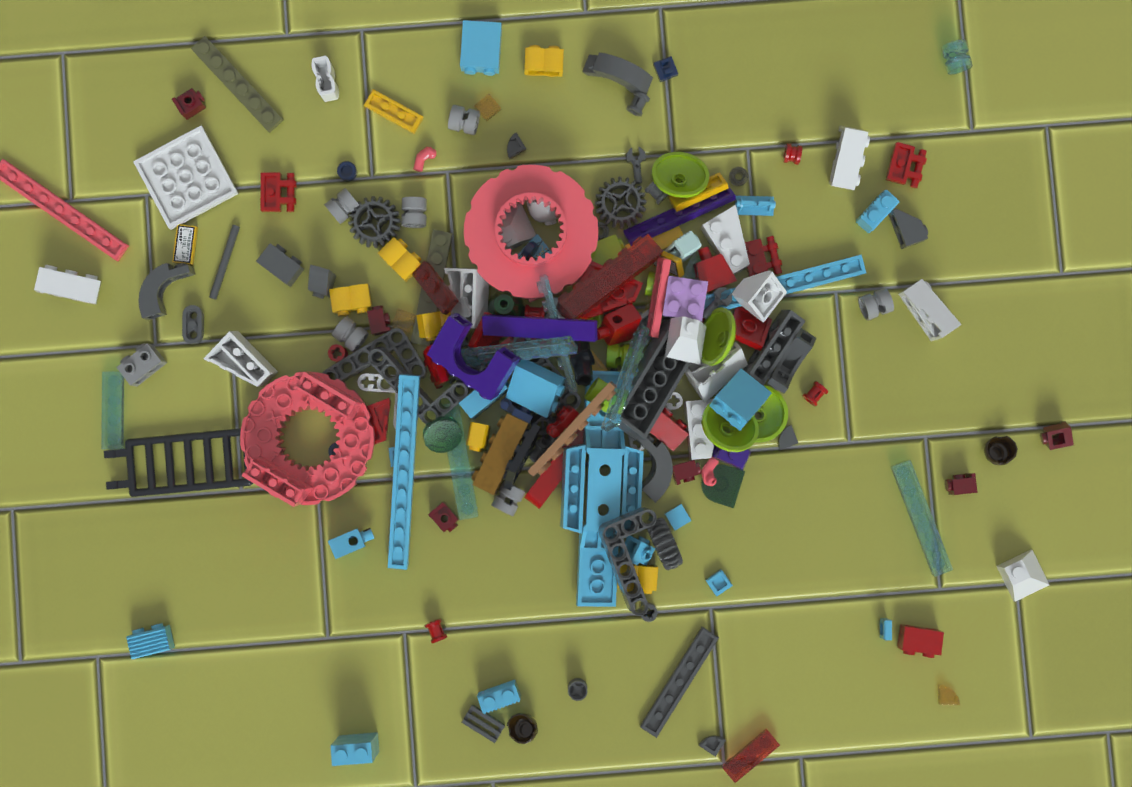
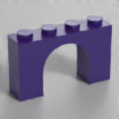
M458 313L449 315L427 355L432 358L435 364L446 368L449 374L460 378L467 387L479 392L482 398L487 400L496 398L521 358L506 347H503L496 351L484 371L470 368L463 360L461 345L473 324Z

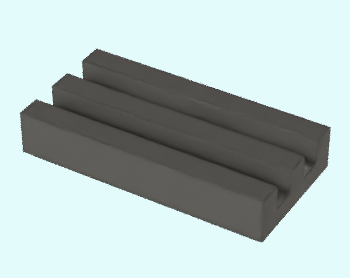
M471 705L461 722L493 743L497 741L505 727V724L487 713L483 714L482 710L474 705ZM474 711L478 715L482 716L483 718L498 726L499 729L497 730L493 728L492 726L485 723L476 716L472 715L471 713ZM468 718H470L471 720H473V721H475L476 723L480 724V725L483 726L484 728L488 729L489 731H491V732L494 733L495 735L493 736V735H491L490 733H488V732H486L485 730H483L482 728H480V727H478L477 725L473 724L472 722H470V721L468 720Z

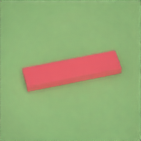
M659 257L657 260L645 332L654 338L659 337L671 260Z

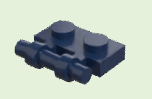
M505 397L500 402V407L527 423H530L536 414Z

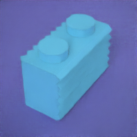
M884 190L856 219V223L867 233L872 232L897 206L899 200L888 190Z
M163 623L152 625L151 630L144 631V628L132 630V634L126 636L131 659L175 648L170 625L164 626Z
M512 680L478 692L477 698L482 713L486 714V712H493L497 708L501 709V707L504 708L509 704H515L516 701L520 702L521 694L516 680Z

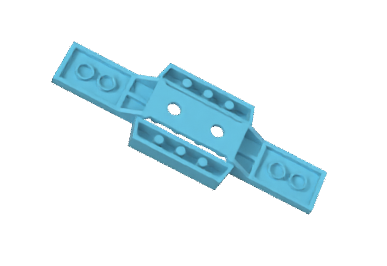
M593 371L591 384L599 377L606 383L612 381L617 386L615 389L621 391L626 383V372ZM591 385L585 386V394ZM585 400V408H586V407L589 405V403H590V402H588L587 400ZM602 410L596 416L591 415L587 419L589 423L583 431V444L563 448L560 527L579 533L577 606L616 607L617 580L601 541L599 527L607 521L641 508L644 451L625 446L624 431L605 418L607 414ZM587 452L589 456L586 524L583 526L585 458ZM604 464L610 467V473L606 476H602L599 472L600 467ZM601 504L608 506V513L606 515L598 513V507ZM630 520L624 523V529L626 530L631 527ZM612 527L606 530V537L612 536ZM619 546L614 547L613 555L618 554Z

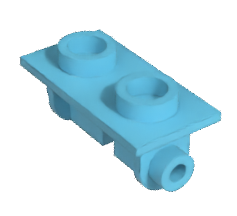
M736 196L735 205L738 215L774 216L776 201H774V197Z

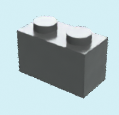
M270 243L256 262L291 287L305 270L300 266L302 262L294 256L289 258L285 255L287 250L279 244L274 246Z

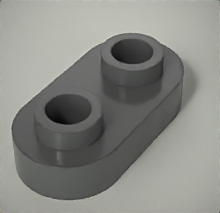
M195 305L187 306L182 315V336L190 344H198L204 337V312ZM194 312L197 313V317L195 319L192 318V314ZM196 331L197 336L192 338V333Z

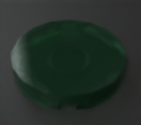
M448 416L437 417L436 420L428 422L423 429L425 445L436 453L452 451L462 440L463 433L460 425L455 419Z

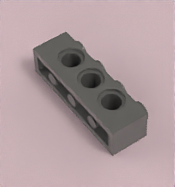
M781 310L769 328L761 351L755 349L747 362L748 365L743 370L764 386L805 323V320L792 310Z

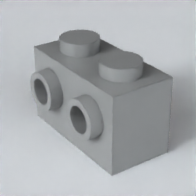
M143 343L138 346L133 355L124 357L120 361L121 364L116 367L130 386H139L167 364L155 346L149 343Z

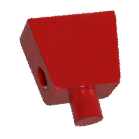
M708 246L697 250L701 261L693 264L695 279L708 281L707 292L737 281L722 254L712 257Z
M630 303L605 315L601 326L597 328V340L604 339L609 346L632 340L642 319L634 305Z

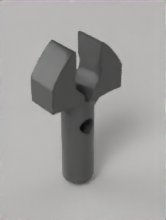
M631 147L626 155V161L633 164L634 180L636 184H641L640 164L642 161H646V153L639 147V157L636 160L632 155Z
M727 287L717 288L712 293L715 296L714 301L704 310L703 318L707 319L713 310L720 305L727 307L732 302V293L726 299L720 300L721 293Z

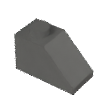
M894 209L888 214L901 249L928 239V229L920 219L898 209Z
M310 265L308 290L313 293L312 296L324 299V296L330 297L329 289H333L336 275L328 269Z

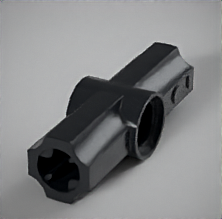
M571 340L573 354H570V361L574 368L575 382L577 385H583L584 387L591 385L593 380L592 365L595 364V360L590 350V341Z

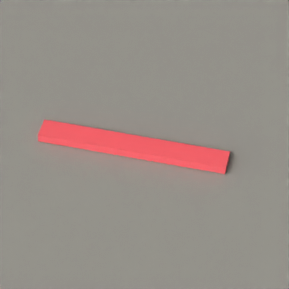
M5 159L0 161V180L114 260L119 261L129 245Z

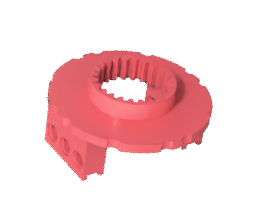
M520 165L515 170H503L497 178L487 180L470 202L472 207L466 213L464 222L465 246L470 250L468 256L471 263L478 267V274L502 293L510 292L513 297L528 299L529 303L545 298V296L551 293L554 295L563 291V288L569 285L572 286L580 281L582 275L592 262L591 254L596 251L598 242V220L593 215L594 206L591 200L585 197L584 189L561 171L553 172L550 167L542 165ZM526 200L529 203L536 200L537 204L544 202V207L550 205V211H555V217L559 218L558 223L561 225L560 241L556 242L557 248H551L552 254L545 253V258L538 256L537 261H535L533 257H530L529 261H526L525 256H523L521 259H518V254L512 255V250L507 249V244L503 243L504 239L501 235L503 232L500 227L504 224L501 219H506L505 212L510 213V207L516 208L518 202L524 205Z
M296 372L292 377L285 375L266 385L260 390L258 398L249 404V413L243 418L240 433L241 450L245 453L244 462L247 467L242 477L266 490L272 496L281 499L293 507L298 505L320 504L322 500L329 502L347 493L357 484V478L365 474L367 461L372 459L374 451V426L370 424L371 414L363 399L355 390H349L346 383L342 380H332L329 375L319 372ZM318 409L320 413L325 412V416H332L331 422H336L334 429H339V432L336 433V436L340 437V440L336 441L339 448L334 449L336 455L329 456L331 460H325L324 464L309 468V466H302L300 463L295 464L294 459L288 460L290 455L283 453L286 448L281 447V444L284 442V440L280 439V436L284 435L281 428H286L284 421H290L289 416H295V412Z

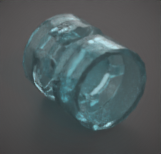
M965 39L952 41L941 47L943 58L947 59L945 63L947 74L961 73L973 67L971 57L967 55L969 49Z

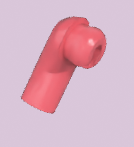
M425 147L418 152L413 170L423 172L425 160L428 158L434 159L437 155L436 150L432 149V147Z
M711 457L701 469L702 480L707 486H714L717 482V479L714 478L713 470L719 461L714 457Z

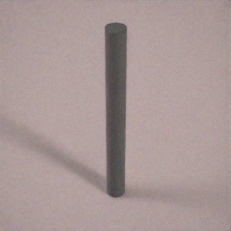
M232 225L209 296L211 299L217 300L240 229L237 225Z

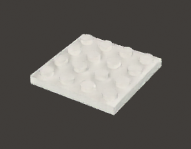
M199 126L133 161L170 230L239 194L203 126Z

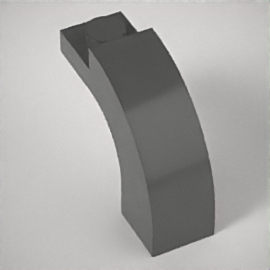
M600 52L598 55L589 54L582 71L588 76L603 77L615 81L631 93L639 91L647 94L653 79L649 73L639 66L617 56Z
M165 263L148 274L141 285L138 300L143 319L151 320L167 315L163 303L165 289L176 280L195 275L193 267L182 263L175 265V268H173V265Z
M801 328L769 376L768 384L775 390L785 393L798 367L813 348L816 337Z
M648 434L646 439L636 440L649 453L652 461L650 473L642 481V491L656 503L670 485L673 464L666 446L659 440H656L653 444L654 439Z

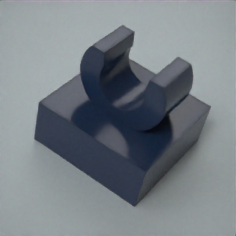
M672 56L653 63L659 82L678 76Z

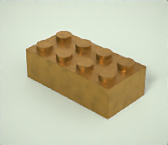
M508 413L506 416H501L497 424L500 428L497 434H492L488 443L491 447L488 452L484 451L480 459L482 466L480 470H475L471 478L474 481L472 485L492 495L497 493L506 472V465L510 459H513L514 451L517 445L521 443L523 434L529 426L527 422Z

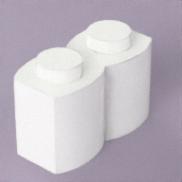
M327 56L313 58L311 65L316 76V89L324 102L337 100L339 98V88L334 81V67Z

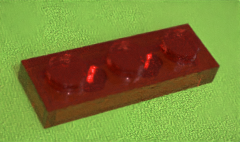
M423 261L412 274L442 314L447 315L459 302L429 262Z
M766 728L723 764L722 768L733 782L736 783L777 749L780 744Z

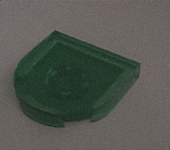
M717 465L713 470L714 478L717 479L714 486H707L701 479V489L710 501L734 508L745 471L727 465Z

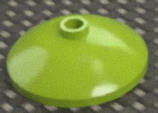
M666 153L660 156L652 167L651 175L654 184L662 192L673 197L688 198L696 196L705 190L709 182V170L705 163L689 153Z
M723 307L713 310L703 323L706 326L701 361L709 366L722 362L731 351L735 342L736 322L730 310Z
M766 385L764 387L772 392V394L756 412L761 415V418L757 419L759 434L755 441L756 443H763L776 438L784 430L788 421V407L785 399L777 390Z
M709 403L703 411L701 418L702 428L707 438L715 446L725 451L742 452L749 449L755 443L759 434L756 417L753 416L739 431L720 414H717L709 406L711 404Z

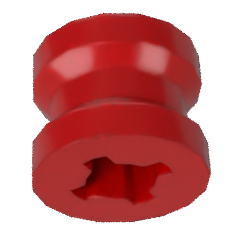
M787 143L783 162L788 163L790 161L799 165L803 146L798 145L795 147Z

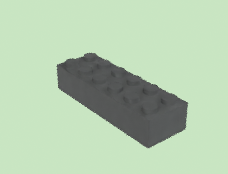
M670 320L661 323L659 337L652 338L620 391L622 394L619 401L611 412L605 416V418L633 439L647 438L690 365L689 362L665 357Z

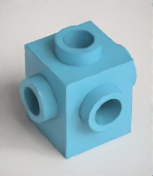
M628 536L625 540V545L633 564L638 566L641 563L647 566L655 548L648 545L650 541L641 536L638 539Z

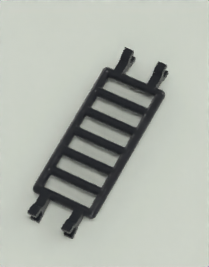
M241 428L127 439L125 441V449L104 451V458L126 457L128 480L106 482V490L129 488V495L131 497L251 486L253 483L246 478L234 479L230 437L240 436ZM222 438L226 477L224 481H214L211 439ZM193 440H203L206 482L195 483L192 453ZM184 441L187 484L176 485L172 442ZM164 443L167 486L156 487L153 444ZM145 445L148 488L137 489L134 446Z

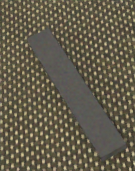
M701 627L640 724V728L654 737H658L719 639L718 636Z

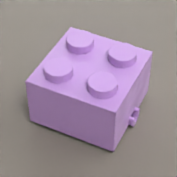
M669 276L663 317L675 318L684 316L702 322L708 281Z

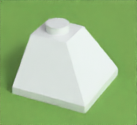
M520 203L517 204L516 208L510 207L511 212H505L506 219H501L504 224L500 227L503 232L501 234L504 239L503 243H506L507 249L511 250L531 241L536 235Z
M769 270L744 278L735 288L732 295L741 306L764 322L787 291L774 273Z
M684 316L671 318L665 357L700 365L706 326L699 320Z
M1029 550L996 566L1014 602L1049 586L1033 550Z

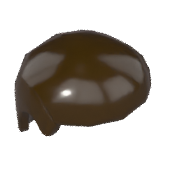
M995 436L984 447L986 459L994 465L1010 463L1016 457L1018 451L1016 442L1008 436Z
M515 714L507 722L509 736L519 744H527L533 741L537 735L538 726L536 720L529 714Z

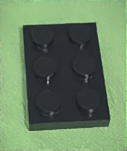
M533 423L530 430H525L521 445H517L513 459H510L506 465V472L503 476L505 480L503 488L511 491L529 458V454L535 446L540 426Z

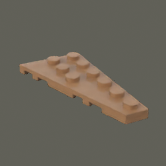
M612 381L601 390L532 465L528 472L533 477L537 473L539 475L544 473L550 467L551 459L554 461L564 451L562 447L565 444L567 446L571 444L578 436L576 434L578 429L582 431L588 425L587 419L591 415L596 416L603 408L601 404L605 400L609 402L616 394L614 390L617 386Z

